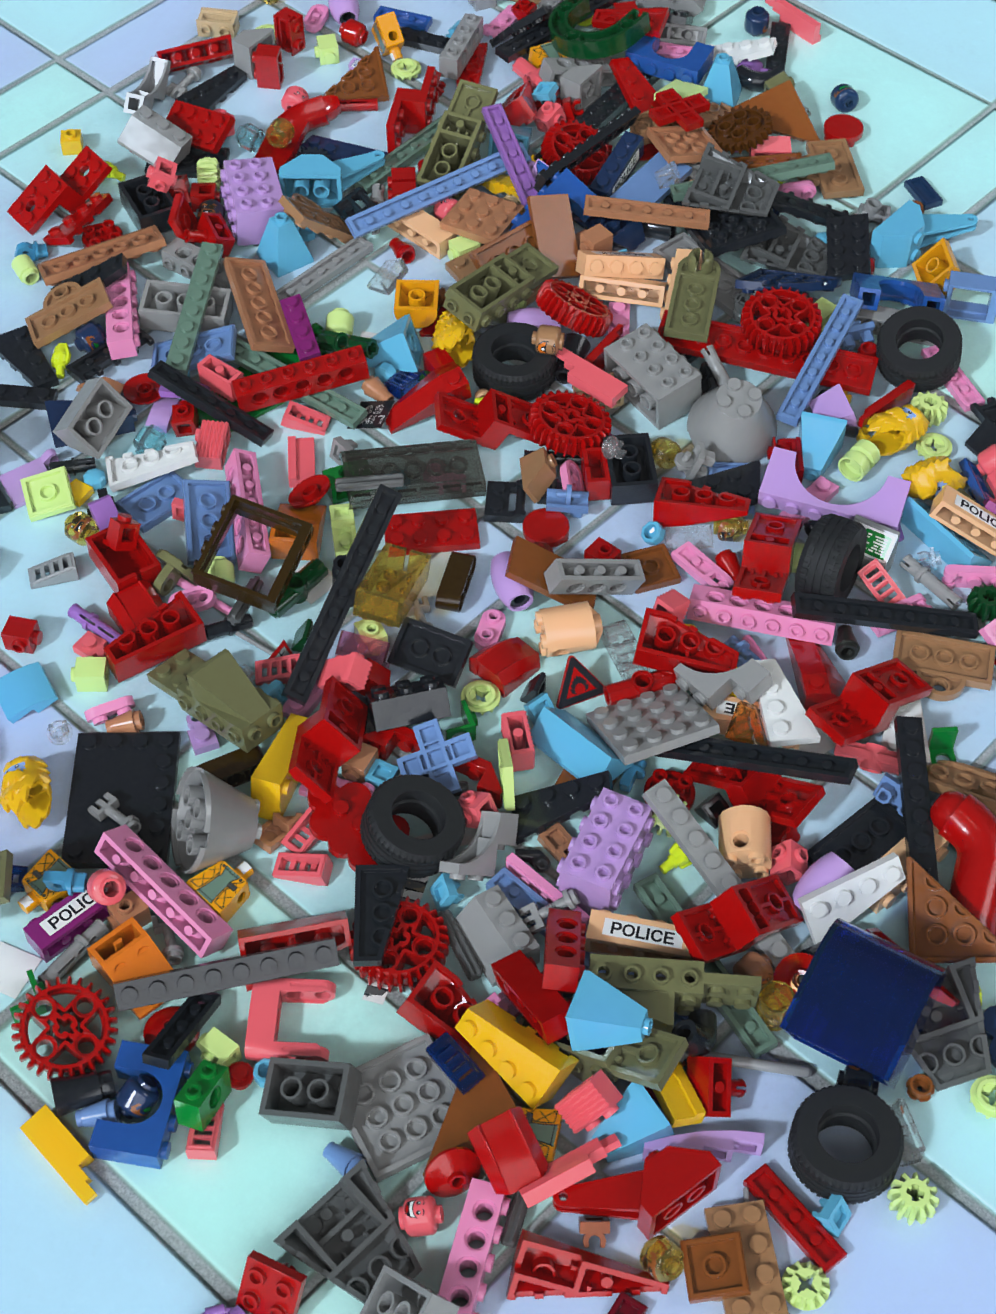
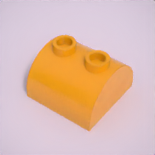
M944 237L911 264L917 281L938 284L944 295L946 294V292H943L944 281L949 279L951 270L960 272L951 245Z
M397 279L394 303L396 319L398 320L404 315L410 314L415 329L431 325L437 318L439 280Z

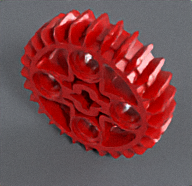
M570 119L567 122L562 120L560 123H555L554 126L549 128L543 138L540 153L543 156L542 161L546 162L548 166L555 160L560 161L566 152L571 153L579 143L583 144L590 135L595 136L599 128L595 130L592 128V124L587 126L585 121L581 124L577 119L574 123ZM609 143L570 171L586 186L588 184L591 185L611 154L613 146L609 145Z
M558 279L545 280L536 296L537 305L541 311L545 312V315L551 317V320L557 321L558 324L571 329L572 332L576 331L580 335L584 334L586 337L598 338L604 336L613 320L611 310L603 304V301H599L597 297L586 292L584 288L581 289L570 282L566 283Z
M772 286L770 291L766 288L763 289L762 293L756 291L755 296L751 295L749 300L745 302L741 313L740 326L746 340L749 339V345L756 344V350L762 348L763 354L769 351L772 356L774 353H779L781 357L784 353H787L790 357L792 352L799 355L800 350L806 352L808 347H812L814 342H817L822 327L821 310L818 309V303H813L812 297L807 298V293L801 295L799 294V289L794 292L791 291V287L785 290L782 286L779 289H775Z
M557 390L556 394L552 391H549L548 395L542 394L541 398L538 397L532 404L528 416V429L530 430V435L534 436V441H539L540 447L546 446L547 451L553 450L555 455L562 453L563 457L571 455L574 458L575 455H578L582 458V449L603 447V436H610L612 419L609 417V412L605 411V407L600 406L599 401L594 402L592 397L587 398L584 393L582 395L576 394V391L569 393L566 390L565 393H562L560 390Z
M407 896L405 901L400 903L382 966L354 967L355 971H359L361 979L367 977L369 985L377 981L379 990L385 984L388 985L389 992L392 991L393 987H398L399 992L402 993L404 986H409L412 991L414 984L419 982L435 959L442 965L446 963V956L449 954V937L447 926L443 925V917H438L436 909L430 911L428 903L421 907L419 898L414 903H411L409 896ZM414 920L412 923H406L405 921ZM354 922L352 925L353 930L350 931L352 945L348 946L351 962H353ZM423 926L430 930L433 938L421 934ZM421 951H428L429 953L423 955V954H420L419 952H421ZM387 964L393 965V966L390 967V968H384V967H383L384 965H387ZM405 964L413 966V968L403 970Z
M68 976L66 984H62L60 977H56V985L51 986V983L45 980L44 990L35 985V996L28 992L25 994L29 1003L19 1002L18 1004L23 1013L15 1012L13 1015L14 1019L20 1021L19 1023L11 1024L12 1030L19 1031V1033L11 1036L12 1041H20V1043L15 1045L14 1050L15 1052L24 1051L20 1055L19 1060L20 1062L27 1059L30 1060L27 1064L29 1071L35 1066L38 1067L37 1077H40L44 1071L47 1072L48 1081H50L54 1074H57L58 1077H64V1075L74 1076L75 1073L80 1075L85 1074V1069L87 1068L94 1072L96 1071L95 1062L102 1066L105 1064L101 1055L111 1056L112 1054L107 1045H116V1039L110 1037V1035L118 1034V1028L111 1027V1025L118 1023V1018L109 1017V1015L115 1012V1007L106 1008L110 998L107 996L100 999L102 995L101 988L93 993L92 982L86 988L82 987V978H79L76 985L72 984L71 976ZM62 994L76 995L65 1008L53 998V996ZM86 1002L91 1004L93 1009L91 1012L83 1014L77 1010L79 1004ZM41 1005H48L52 1009L51 1013L47 1016L38 1015L36 1010ZM98 1014L102 1026L100 1040L86 1028ZM30 1018L43 1029L32 1044L28 1036ZM78 1022L80 1023V1032L78 1031ZM69 1024L70 1033L64 1031L61 1034L59 1025L66 1027ZM50 1026L52 1027L53 1037L50 1036ZM83 1042H90L94 1049L92 1052L84 1054L79 1051L78 1046ZM46 1044L51 1046L53 1051L48 1056H41L37 1053L38 1047ZM65 1050L78 1061L72 1064L53 1063Z

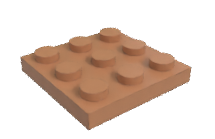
M681 126L647 127V137L667 163L671 165L701 162L708 142L715 145L714 148L718 151H723L704 127L686 132Z
M469 188L440 221V229L482 244H487L509 232L513 226L511 221L518 213L523 215L525 206Z

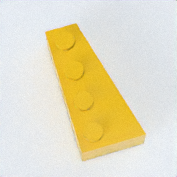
M290 713L251 776V798L260 801L259 818L273 820V813H280L283 816L299 783L288 772L297 728L308 719L307 717Z
M488 999L467 1008L455 1027L532 1110L553 1099L579 1062V1059L573 1055L567 1056L559 1051L560 1047L555 1043L548 1045L536 1035L537 1032L529 1026L523 1027L516 1022L514 1016Z

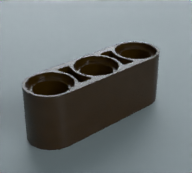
M451 552L437 592L436 608L461 612L474 574L476 556Z
M259 745L248 753L240 748L199 764L196 767H200L227 784L237 787L251 781V776L264 757V754Z

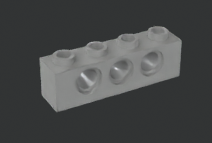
M464 14L439 56V72L441 77L454 80L459 79L483 38L482 16Z
M570 57L543 58L539 71V76L543 82H557L560 88L561 75L572 66L601 64V87L613 86L617 82L609 66L611 57L590 60Z
M174 238L161 250L163 267L191 279L200 247L189 242L186 243L181 238ZM221 258L213 287L231 289L223 265L224 258Z
M556 558L544 572L549 594L632 595L646 581L639 559Z

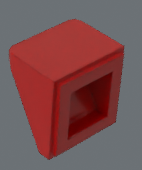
M771 823V847L789 839L797 843L800 840V834L796 828Z

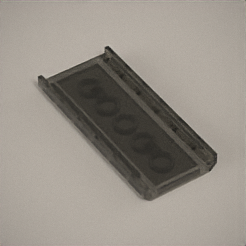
M475 439L339 452V460H341L344 477L402 473L404 485L402 487H391V489L402 494L398 505L485 496L486 481ZM377 489L347 491L349 510L369 508Z

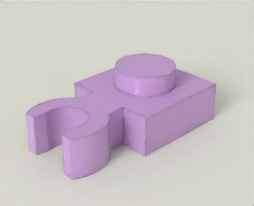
M190 715L186 716L188 728L191 729L187 733L195 756L220 748L215 731L200 721H192Z

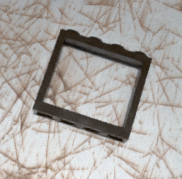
M232 494L229 502L222 506L220 520L215 521L212 526V535L209 541L205 540L202 545L200 559L194 561V567L191 571L193 582L201 587L275 614L312 538L313 524ZM236 515L296 536L268 596L207 573Z

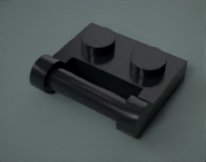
M357 187L335 204L333 209L345 222L346 218L378 205V203L367 195V191L363 187ZM360 200L366 206L362 209L356 201Z
M517 480L516 482H487L484 521L523 523L526 517V511L524 510L526 493L523 490L522 480ZM510 493L516 494L514 511H508Z

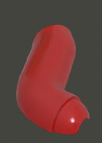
M317 96L298 103L283 112L269 128L254 158L272 157L279 179V168L294 159L305 136L312 130L330 125V121L336 119L340 114L341 105L338 96ZM291 133V143L284 148H278L276 146L277 143H280V146L285 145L283 142L288 140V135Z
M960 791L944 792L930 808V817L933 824L939 830L938 834L949 841L957 852L949 893L996 936V815L971 793L966 795Z

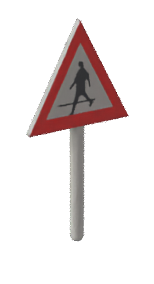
M239 631L235 633L238 637L270 654L271 656L268 659L293 654L285 640L281 642L275 651H272Z

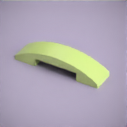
M352 503L329 505L335 557L346 555L356 536Z

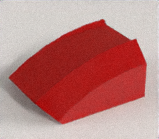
M139 580L137 583L117 593L113 592L106 604L110 617L121 632L124 633L127 630L132 631L139 626V621L143 618H149L158 611V607L163 604V601L149 581Z
M519 637L493 643L469 658V670L481 679L496 685L503 698L541 668L539 653Z
M521 1106L510 1108L500 1115L477 1125L467 1133L468 1139L496 1194L512 1195L519 1191V1189L544 1177L549 1168L544 1153Z

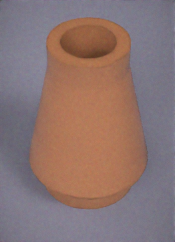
M371 375L370 378L365 379L361 389L365 395L376 401L394 400V396L379 377Z
M132 709L110 720H106L105 726L107 733H130L144 730L145 722L142 712Z

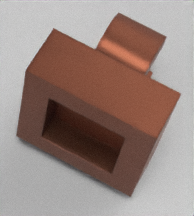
M579 1217V1232L584 1234L583 1244L585 1248H589V1238L591 1236H598L600 1238L601 1248L606 1246L604 1234H610L609 1217Z

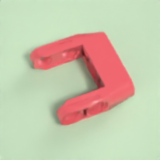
M278 978L253 983L245 1038V1059L259 1062L263 1058L277 1057L329 1062V1050L317 1043L278 1042L277 1040L282 1002L324 1004L335 998L336 984L323 979Z

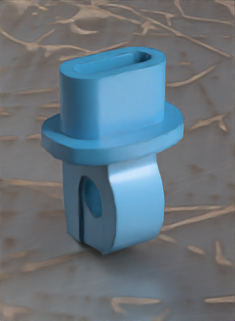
M34 241L33 244L21 242L17 244L14 255L16 257L26 254L33 261H38L39 258L48 257L47 245L37 244V241Z
M646 761L635 762L632 767L623 772L619 782V790L630 793L635 780L644 779L646 775Z
M68 868L66 871H44L42 881L49 890L58 892L67 890L68 895L73 896L74 892L85 893L87 872H76L75 868Z

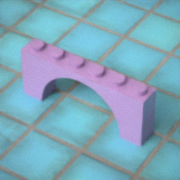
M774 447L759 489L757 504L769 509L782 510L788 514L805 516L815 521H818L823 515L831 513L851 520L857 514L893 530H898L911 481L888 476L883 487L871 498L850 505L832 504L816 498L803 487L795 469L797 452Z

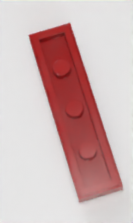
M766 1163L743 1181V1185L749 1188V1192L756 1200L764 1201L765 1210L817 1267H822L825 1275L847 1257V1252Z

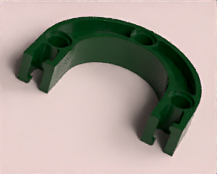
M564 0L552 11L548 21L553 47L564 56L583 60L600 59L623 52L637 43L651 30L649 13L643 12L638 17L639 10L632 9L616 24L598 31L576 30L574 28L591 14L589 0Z

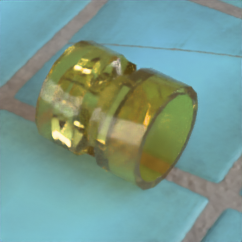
M779 980L769 981L762 986L755 1010L770 1031L782 1030L789 1024L787 1021L794 1007L795 993L787 983Z

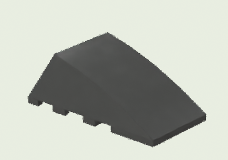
M708 142L702 155L698 172L692 186L688 188L682 205L746 216L767 217L780 183L758 170L752 171L747 168L748 165L746 163L735 161L730 158L729 153L724 150L722 152L714 148L715 145Z
M782 214L778 218L786 225L787 234L776 239L762 241L757 245L746 246L740 256V260L765 269L826 275L827 244L815 236L809 237L805 234V229L800 226L794 227L788 223L789 219Z
M975 956L950 964L946 970L929 975L940 982L960 1001L955 1007L948 1006L904 987L896 986V984L868 992L922 1071L932 1080L937 1092L992 1074L987 1034H985L984 1015L979 995L980 988L976 975Z
M364 1158L348 1171L302 1217L295 1220L273 1241L363 1304H365L384 1265L412 1279L422 1271L408 1241L396 1224L391 1209L387 1207L381 1195V1190L369 1173Z

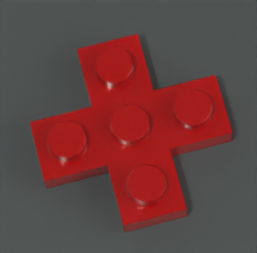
M673 88L656 93L655 100L661 106L649 109V117L658 127L677 122L686 132L704 126V119L699 114L709 111L710 103L701 93L682 98Z

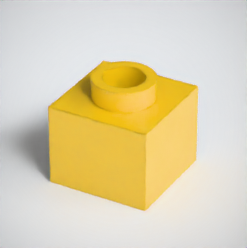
M81 129L61 130L60 143L63 156L78 155L83 150Z

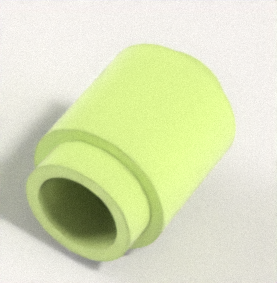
M21 254L13 259L11 266L22 283L33 285L39 280V270L29 255Z

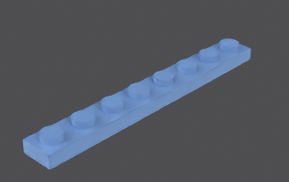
M843 293L776 413V420L797 427L801 420L802 411H806L858 316L864 300Z

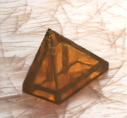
M744 701L738 702L725 737L735 742L768 746L758 707Z

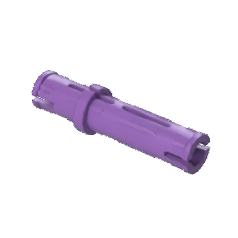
M77 603L73 604L68 610V616L80 623L84 630L93 632L105 639L109 644L122 635L101 621L97 614L88 612ZM85 618L95 623V625H92L91 623L86 621ZM104 630L113 635L114 638H111L110 636L105 634Z

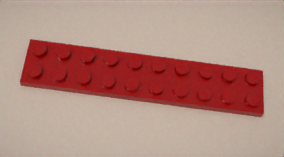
M668 310L664 311L658 328L660 337L666 342L671 343L674 350L678 353L704 358L700 351L703 348L708 350L707 346L713 345L722 363L796 379L815 345L814 343L812 347H808L806 352L800 350L799 355L792 352L790 357L787 353H784L782 357L779 353H774L772 356L769 351L763 354L762 348L755 349L756 344L749 345V339L746 340L740 326L711 320L707 343L666 337L663 335ZM839 349L820 385L832 388L840 384L844 391L869 396L879 358Z

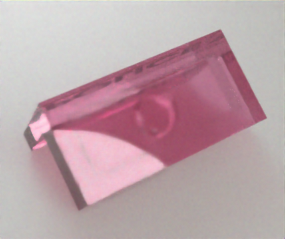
M341 630L335 654L343 656L349 655L351 652H358L363 654L365 659L369 657L386 668H389L390 663L386 662L390 647L389 642Z

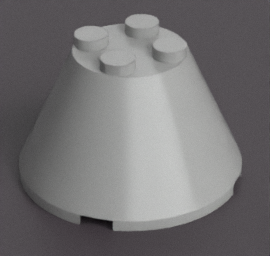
M730 378L728 382L706 392L695 401L688 415L687 432H689L693 446L696 445L697 441L704 442L705 450L715 452V462L749 463L758 461L767 454L768 446H772L773 437L776 439L777 420L759 388L748 381Z
M191 766L183 773L176 790V794H180L178 808L172 809L171 817L172 854L175 865L182 867L180 872L192 874L251 849L255 839H260L262 835V825L258 823L260 801L251 798L200 767Z

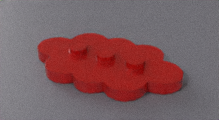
M358 782L347 783L341 788L336 785L334 797L327 804L314 797L308 791V805L314 811L309 822L312 835L321 841H327L329 852L337 858L347 859L350 868L355 872L356 865H378L366 851L360 834L361 818L371 798V792L367 786ZM393 815L392 817L397 827L409 836V823L403 817Z

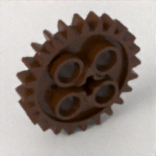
M747 105L743 109L742 106H739L737 110L732 107L731 112L724 111L723 116L717 115L718 120H712L713 125H709L708 133L725 152L730 151L731 155H733L735 151L741 154L743 150L749 152L751 147L757 149V144L763 145V140H768V135L772 134L771 129H773V125L768 111H764L763 108L757 109L756 105L750 109V106Z

